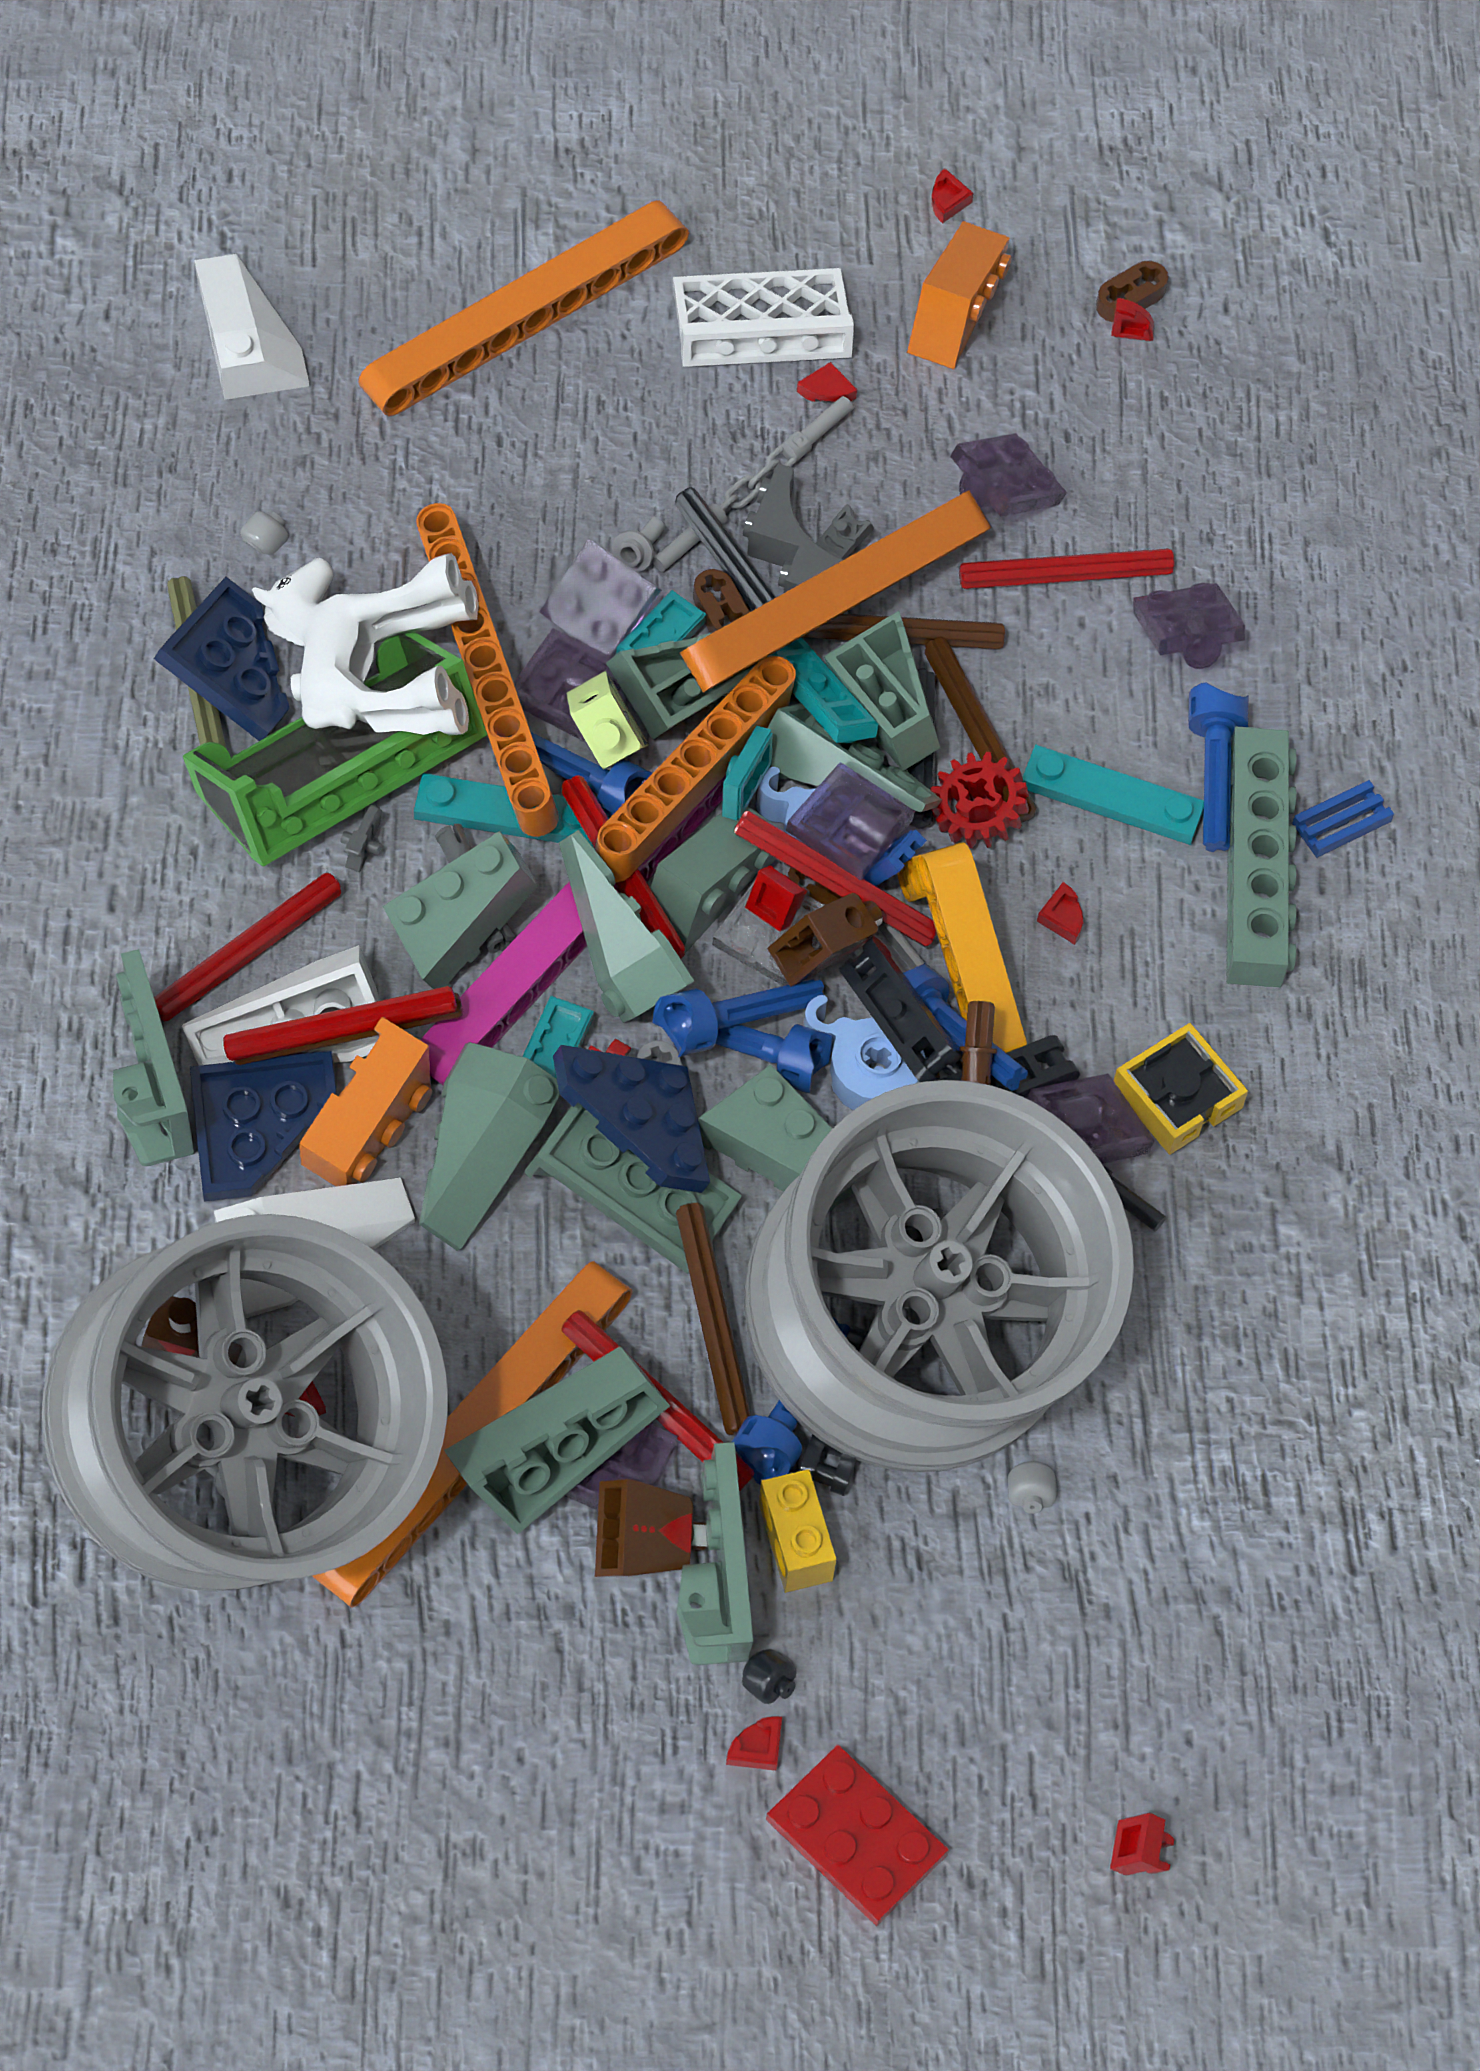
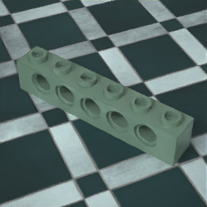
M1235 726L1231 739L1230 845L1227 850L1226 984L1281 988L1286 971H1293L1295 967L1296 944L1288 943V931L1294 930L1296 921V904L1289 903V891H1294L1296 882V865L1289 864V852H1294L1296 843V826L1289 825V814L1294 813L1296 804V787L1289 786V775L1293 776L1295 772L1296 749L1289 748L1288 730ZM1257 777H1264L1269 781H1263L1258 779ZM1256 815H1263L1269 819H1261ZM1256 854H1264L1269 858H1261ZM1255 893H1264L1270 898H1262ZM1254 932L1265 933L1269 938L1260 937Z

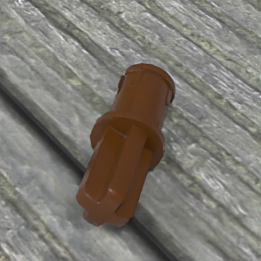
M970 1001L968 1004L965 1046L959 1047V1051H963L961 1081L991 1085L993 1053L997 1054V1049L992 1048L995 1006L992 1002Z

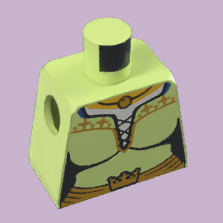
M607 671L567 692L570 714L603 770L649 745ZM594 695H597L595 698H593V699L590 700L589 702L584 703V702H585L587 699H589L590 697H592V696H594Z

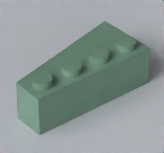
M620 1346L445 1449L444 1452L469 1487L518 1535L670 1405L643 1370Z

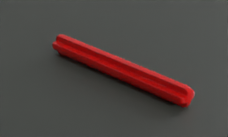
M1166 548L967 562L960 564L959 581L961 587L967 589L1165 575L1173 573L1175 561L1173 551Z
M576 775L562 783V794L595 848L598 832L608 820V817L584 777ZM639 869L626 880L615 882L621 893L625 894L628 898L633 896L641 906V912H639L641 922L652 934L659 929L670 942L679 958L682 959L685 956V946Z
M745 811L740 817L734 829V833L740 838L841 898L850 893H855L859 895L862 902L867 900L873 901L881 910L883 923L922 946L928 947L935 939L937 932L933 919L753 812Z
M329 872L323 873L154 996L160 1020L165 1022L172 1019L340 896L341 885L337 879Z
M445 986L226 1034L223 1037L224 1051L229 1060L235 1061L372 1031L381 1017L395 1025L450 1014L454 1013L457 1009L455 994L451 987Z
M580 1310L571 1314L562 1325V1332L593 1361L620 1347ZM634 1360L670 1405L655 1419L703 1463L704 1460L711 1459L714 1444L724 1442ZM736 1454L739 1491H741L755 1473Z

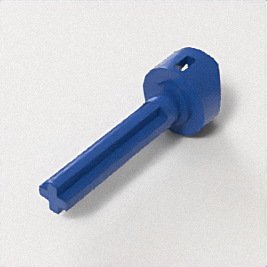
M1205 682L1193 687L1189 692L1188 725L1194 734L1205 737L1203 845L1206 846V850L1209 852H1214L1217 849L1226 851L1230 845L1231 738L1235 726L1248 727L1249 694L1245 697L1233 695Z
M531 732L541 763L566 779H571L576 775L584 777L592 792L598 794L597 800L608 819L652 774V772L625 759L618 761L610 770H603L601 766Z
M926 963L903 972L946 1034L959 1047L965 1046L967 1021L947 1004L949 984L945 978ZM992 1042V1048L997 1049V1054L993 1053L991 1075L1011 1091L1019 1088L1020 1081L1027 1077V1070Z
M811 979L791 987L790 985L712 1003L703 991L696 988L660 997L655 1004L654 1020L667 1033L679 1053L678 1057L712 1049L716 1043L719 1029L805 1009L813 998L824 995L822 993L824 985L821 980L815 981Z
M653 1015V1023H654L655 1025H657V1026H660V1025L654 1020V1015ZM738 1024L719 1029L715 1044L760 1058L772 1064L777 1063V1071L794 1089L810 1093L812 1076L829 1063L833 1038L825 1032L800 1024H795L785 1039Z
M832 1317L840 1331L847 1338L850 1327L847 1324H840L836 1318ZM780 1400L768 1417L759 1415L748 1416L732 1440L735 1443V1451L753 1469L755 1473L753 1478L760 1485L761 1480L790 1474L802 1454V1445L793 1433L798 1421Z

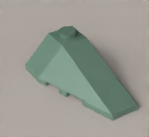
M802 703L778 708L768 726V729H771V733H773L772 764L769 768H779V778L781 779L790 778L919 812L937 808L942 800L906 770L902 771L899 767L895 766L888 768L883 764L885 753L876 746L868 747L856 741L853 743H836Z
M577 830L560 841V850L596 980L603 991L601 999L606 1009L614 1017L619 1016L624 1023L655 1006L660 997L674 994L692 983L694 979L663 933L658 929L651 934L641 922L639 914L641 906L633 896L628 898L625 894L618 893L613 887L615 885L613 872L581 832Z
M471 1042L464 1045L444 1082L442 1098H445L441 1123L436 1126L434 1139L438 1140L433 1168L428 1171L419 1222L420 1226L456 1251L462 1249L550 1115L560 1096L556 1078L528 1058Z

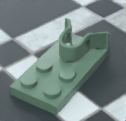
M137 949L121 953L124 972L116 973V979L121 994L120 1002L126 1023L130 1024L133 1035L131 1038L138 1064L113 1070L114 1101L117 1104V1118L137 1155L139 1163L142 1166H152L193 1155L194 1150L188 1111L140 950ZM159 1122L162 1124V1126L164 1127V1129L167 1131L168 1135H164V1134L161 1132V1128H160Z
M580 1103L575 1107L571 1105L537 1155L527 1166L525 1174L529 1178L533 1175L554 1177L688 1274L689 1269L676 1216L677 1210L684 1204L701 1203L704 1206L712 1241L742 1195L710 1172V1183L702 1193L658 1186L645 1174L649 1167L630 1149L623 1153L595 1128L599 1121Z
M715 1443L711 1459L704 1460V1472H701L703 1501H712L713 1509H708V1520H706L708 1551L717 1550L718 1562L683 1565L676 1612L689 1654V1660L694 1665L747 1662L753 1645L735 1443ZM697 1603L701 1608L695 1609L689 1604Z

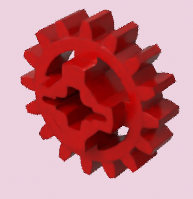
M986 752L982 761H976L973 753H968L967 763L963 765L955 759L951 760L953 771L950 774L939 771L937 776L942 786H933L930 789L942 799L937 808L931 809L933 817L937 818L936 822L940 832L948 831L953 843L965 837L968 847L972 849L977 839H983L987 848L992 847V837L996 835L1002 840L1007 841L1009 837L1006 829L1009 826L1020 829L1022 823L1018 814L1029 812L1027 800L1025 799L1029 797L1026 782H1022L1023 778L1018 767L1011 769L1009 760L1006 757L994 763L991 752ZM1004 786L1009 791L1007 802L1003 801L1002 798L1004 795L1002 788ZM952 797L957 801L955 805L957 812L955 814L951 811Z

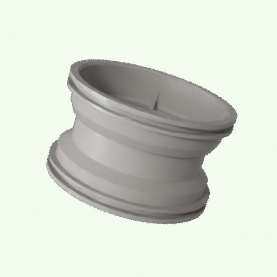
M926 1081L890 1090L860 1105L846 1115L828 1133L809 1158L801 1174L787 1187L761 1224L751 1247L744 1283V1311L747 1331L754 1355L768 1384L785 1408L803 1427L837 1451L856 1457V1460L903 1472L946 1471L968 1466L992 1456L1023 1435L1051 1405L1075 1389L1099 1365L1110 1350L1123 1324L1132 1291L1134 1263L1129 1223L1113 1181L1096 1155L1069 1126L1036 1103L1013 1092L970 1081ZM897 1169H913L934 1173L969 1187L970 1190L940 1221L938 1215L930 1208L914 1205ZM851 1187L879 1248L834 1253L818 1248L822 1226L832 1203L842 1192ZM1000 1211L1023 1236L1033 1253L1042 1277L1013 1274L1007 1262L1001 1257L992 1254L984 1255ZM905 1226H913L918 1229L922 1234L923 1242H917L909 1238L906 1234ZM980 1274L987 1277L992 1283L993 1291L982 1289L978 1285L975 1275ZM823 1296L880 1305L859 1352L850 1344L836 1325L824 1303ZM902 1307H909L915 1310L919 1315L920 1325L908 1322L904 1318ZM983 1319L1047 1322L1042 1341L1034 1358L1025 1371L1017 1378L1009 1381L997 1365L990 1351ZM930 1338L961 1396H945L920 1392L899 1383L892 1377Z
M276 1214L241 1216L204 1226L175 1240L168 1246L151 1251L125 1264L89 1293L65 1325L47 1369L42 1404L43 1438L55 1483L67 1507L88 1535L113 1558L150 1579L175 1587L203 1591L243 1589L273 1581L293 1580L317 1575L346 1565L384 1541L404 1521L425 1491L437 1465L443 1445L448 1408L446 1370L434 1327L423 1305L397 1270L376 1251L359 1239L318 1221ZM240 1279L263 1282L280 1288L307 1304L320 1318L266 1349L264 1341L260 1336L250 1330L243 1313ZM195 1283L199 1358L133 1345L138 1334L154 1312L171 1296L184 1287ZM232 1342L240 1344L245 1351L246 1361L242 1368L233 1365L229 1359L228 1348ZM339 1347H341L347 1360L356 1393L358 1413L356 1442L348 1439L319 1418L312 1405L298 1399ZM122 1384L180 1414L135 1461L131 1456L122 1424ZM285 1412H290L298 1420L299 1429L294 1438L289 1437L282 1429L281 1422ZM201 1423L209 1426L214 1433L215 1441L210 1450L202 1448L196 1439V1431ZM277 1457L342 1475L336 1488L312 1514L282 1532H277L272 1515ZM218 1463L232 1536L205 1529L185 1519L172 1510L157 1495L205 1468Z

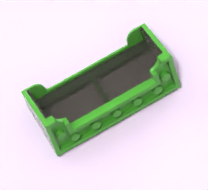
M416 632L400 634L386 639L380 645L376 654V667L379 673L363 682L371 690L389 692L405 687L415 678L436 666H442L446 670L453 686L462 693L468 708V731L463 734L447 735L440 731L425 735L406 731L375 732L368 723L359 720L356 721L352 729L340 726L315 729L307 726L303 718L300 717L233 757H230L228 750L224 746L216 742L204 743L184 754L182 757L195 791L251 858L264 867L487 736L463 660Z

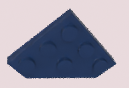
M225 576L165 642L153 659L260 741L270 734L290 707L286 693L280 692L276 678L280 670L272 641L266 640L262 627L264 621L262 605Z
M560 1045L553 1055L559 1094L573 1107L580 1103L599 1121L595 1128L620 1151L625 1153L630 1149L649 1167L645 1174L658 1186L702 1193L709 1185L710 1177L688 1067Z
M331 1051L279 1056L242 1065H236L235 1062L190 1067L204 1202L252 1196L295 1149L332 1093L337 1095Z

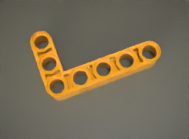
M961 842L912 857L903 863L905 866L897 873L899 885L908 902L927 897L961 1017L967 1021L968 1004L970 1001L992 1002L995 1006L992 1042L1005 1053L1027 1045L976 865L968 845L965 842Z

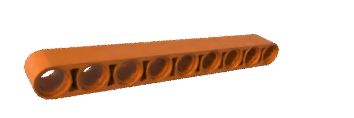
M655 200L376 359L360 374L359 386L385 415L394 416L673 255L686 243L689 230L662 201Z
M968 490L683 650L680 654L704 693L972 541L992 527L972 493Z
M430 504L424 507L416 518L417 528L429 562L435 557L452 553L456 557L462 579L472 581L476 589L479 603L477 620L458 621L450 625L518 824L524 833L534 837L544 836L552 832L559 821L558 811L455 513L446 504Z
M591 1261L447 1417L444 1441L435 1470L422 1496L404 1521L384 1541L366 1554L346 1565L325 1573L312 1575V1577L351 1608L359 1605L466 1487V1481L444 1450L559 1383L585 1354L562 1332L563 1323L571 1314L580 1310L605 1331L624 1310L632 1296L633 1290L597 1262Z

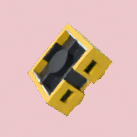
M1191 1023L1183 1026L1117 1068L1112 1084L1116 1092L1169 1155L1199 1137L1202 1125L1209 1121L1214 1127L1241 1110L1248 1094L1245 1086Z

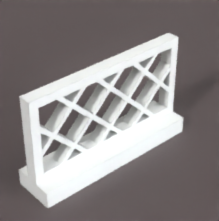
M841 268L673 277V291L681 339L683 367L852 358L854 324L852 314L848 312ZM817 284H833V289L825 295L811 287ZM784 286L791 291L784 297H780L771 292L770 289L772 287ZM741 288L749 292L741 300L727 293L731 289ZM701 291L707 295L697 302L686 296L684 292ZM802 296L814 304L805 311L794 305L793 302ZM758 299H761L772 305V307L762 313L751 305ZM716 301H719L730 309L723 315H720L709 309V307ZM824 309L834 314L826 316H817ZM781 312L791 316L789 318H775ZM740 314H742L743 316H745V317H747V318H749V319H751V320H734V319H735L737 316H739ZM698 316L708 321L691 323Z

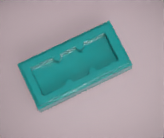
M671 590L616 647V654L624 650H637L656 646L664 642L690 639L706 622V614Z
M756 726L740 755L732 756L727 768L726 779L723 782L722 817L737 821L742 816L772 764L773 733H771V729Z
M550 996L522 1057L528 1058L556 1078L553 1061L554 1053L560 1045L581 1048L594 1019V1011Z

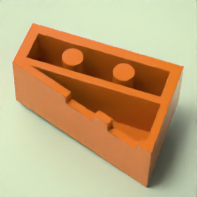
M965 221L961 223L923 282L907 353L955 369L987 301H991L995 294L999 279L1004 280L1012 260V256L1006 254L1010 237Z
M381 1017L374 1028L379 1033V1039L366 1059L359 1055L355 1057L349 1068L355 1071L356 1074L339 1096L334 1093L330 1095L299 1143L301 1165L334 1186L356 1184L358 1181L360 1183L365 1182L377 1164V1156L385 1146L391 1148L397 1143L404 1131L405 1121L413 1111L416 1113L422 1111L432 1095L429 1045Z

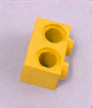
M807 1469L761 1480L758 1503L784 1592L787 1593L832 1582L836 1566V1556L810 1470Z

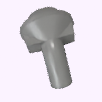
M653 516L640 532L636 530L621 532L612 544V554L616 563L628 572L637 573L644 571L651 565L656 555L652 544L666 529L665 524Z

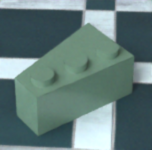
M900 611L895 612L824 656L828 668L878 723L876 740L902 771L940 749Z
M712 633L676 642H664L656 646L637 650L620 651L606 662L652 739L657 738L729 694L757 663L703 693L680 653Z
M746 807L745 811H751L759 817L763 818L764 820L768 821L766 818L752 810L750 807ZM721 812L657 866L650 889L683 942L685 953L754 879L759 870L769 865L771 866L775 860L771 855L734 833L735 826L740 818L736 821L722 817Z
M499 831L391 900L383 908L422 980L433 989L445 986L451 987L452 985L449 982L467 961L472 963L481 953L478 948L496 928L501 930L538 887V884L518 849Z
M771 1064L698 1119L705 1149L710 1150L712 1147L735 1160V1165L747 1172L751 1169L773 1181L774 1187L783 1192L801 1174L811 1155L832 1130L823 1118ZM851 1187L834 1200L828 1212L854 1193Z

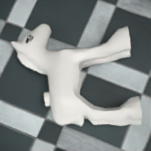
M452 553L433 558L409 583L381 593L336 594L320 603L334 579L331 565L322 558H315L303 567L276 581L270 591L259 588L252 589L256 599L266 606L263 618L268 625V630L274 632V635L286 639L288 642L304 646L302 671L292 675L291 690L294 698L297 701H302V718L307 726L315 729L328 726L352 729L356 721L359 720L368 723L375 732L406 731L425 735L440 731L447 735H459L468 731L469 715L462 693L453 686L446 670L442 666H436L415 678L405 687L389 692L371 690L363 684L373 662L375 643L400 634L435 630L458 621L477 620L479 603L476 589L472 581L462 579L456 557ZM424 605V606L419 607V608H416V609L401 611V610H405V609H409V608H413V607H417V606Z

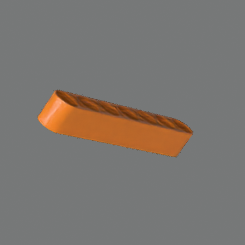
M769 656L760 660L600 828L595 851L613 872L615 882H621L629 878L726 775L732 756L740 755L755 727L768 728L777 709L789 706L796 670L787 659Z

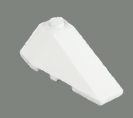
M237 254L194 260L224 400L308 387L309 379L301 346Z
M358 945L304 966L184 1023L182 1028L198 1065L234 1062L227 1058L224 1051L223 1037L226 1034L380 1001V998ZM379 1035L290 1055L331 1051L333 1063L350 1062L357 1055L360 1057L368 1055L379 1039Z
M401 1178L264 1196L214 1210L215 1223L225 1219L262 1214L288 1215L318 1221L359 1239L373 1250L415 1223V1217ZM240 1279V1292L245 1318L290 1306L299 1300L294 1295L275 1286L254 1280Z

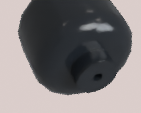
M765 1649L754 1654L747 1661L743 1669V1687L764 1704L773 1703L779 1696L787 1699L795 1689L796 1669L794 1664L772 1649Z

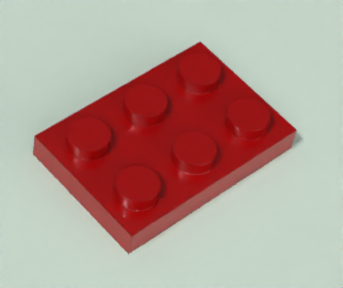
M838 1744L766 1815V1820L876 1927L947 1857L949 1851L943 1843Z

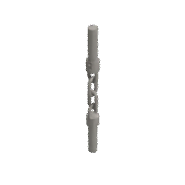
M844 396L840 397L801 432L796 431L767 457V465L755 476H744L730 487L725 494V501L718 506L711 503L709 508L723 525L727 522L726 513L732 508H742L758 495L763 479L772 475L777 464H780V460L774 459L782 452L783 456L788 460L783 465L791 467L812 449V444L853 409L851 401ZM746 482H749L748 488L754 490L743 500L737 502L738 495L732 494ZM691 526L688 527L653 558L654 566L659 571L664 572L698 543L700 538Z

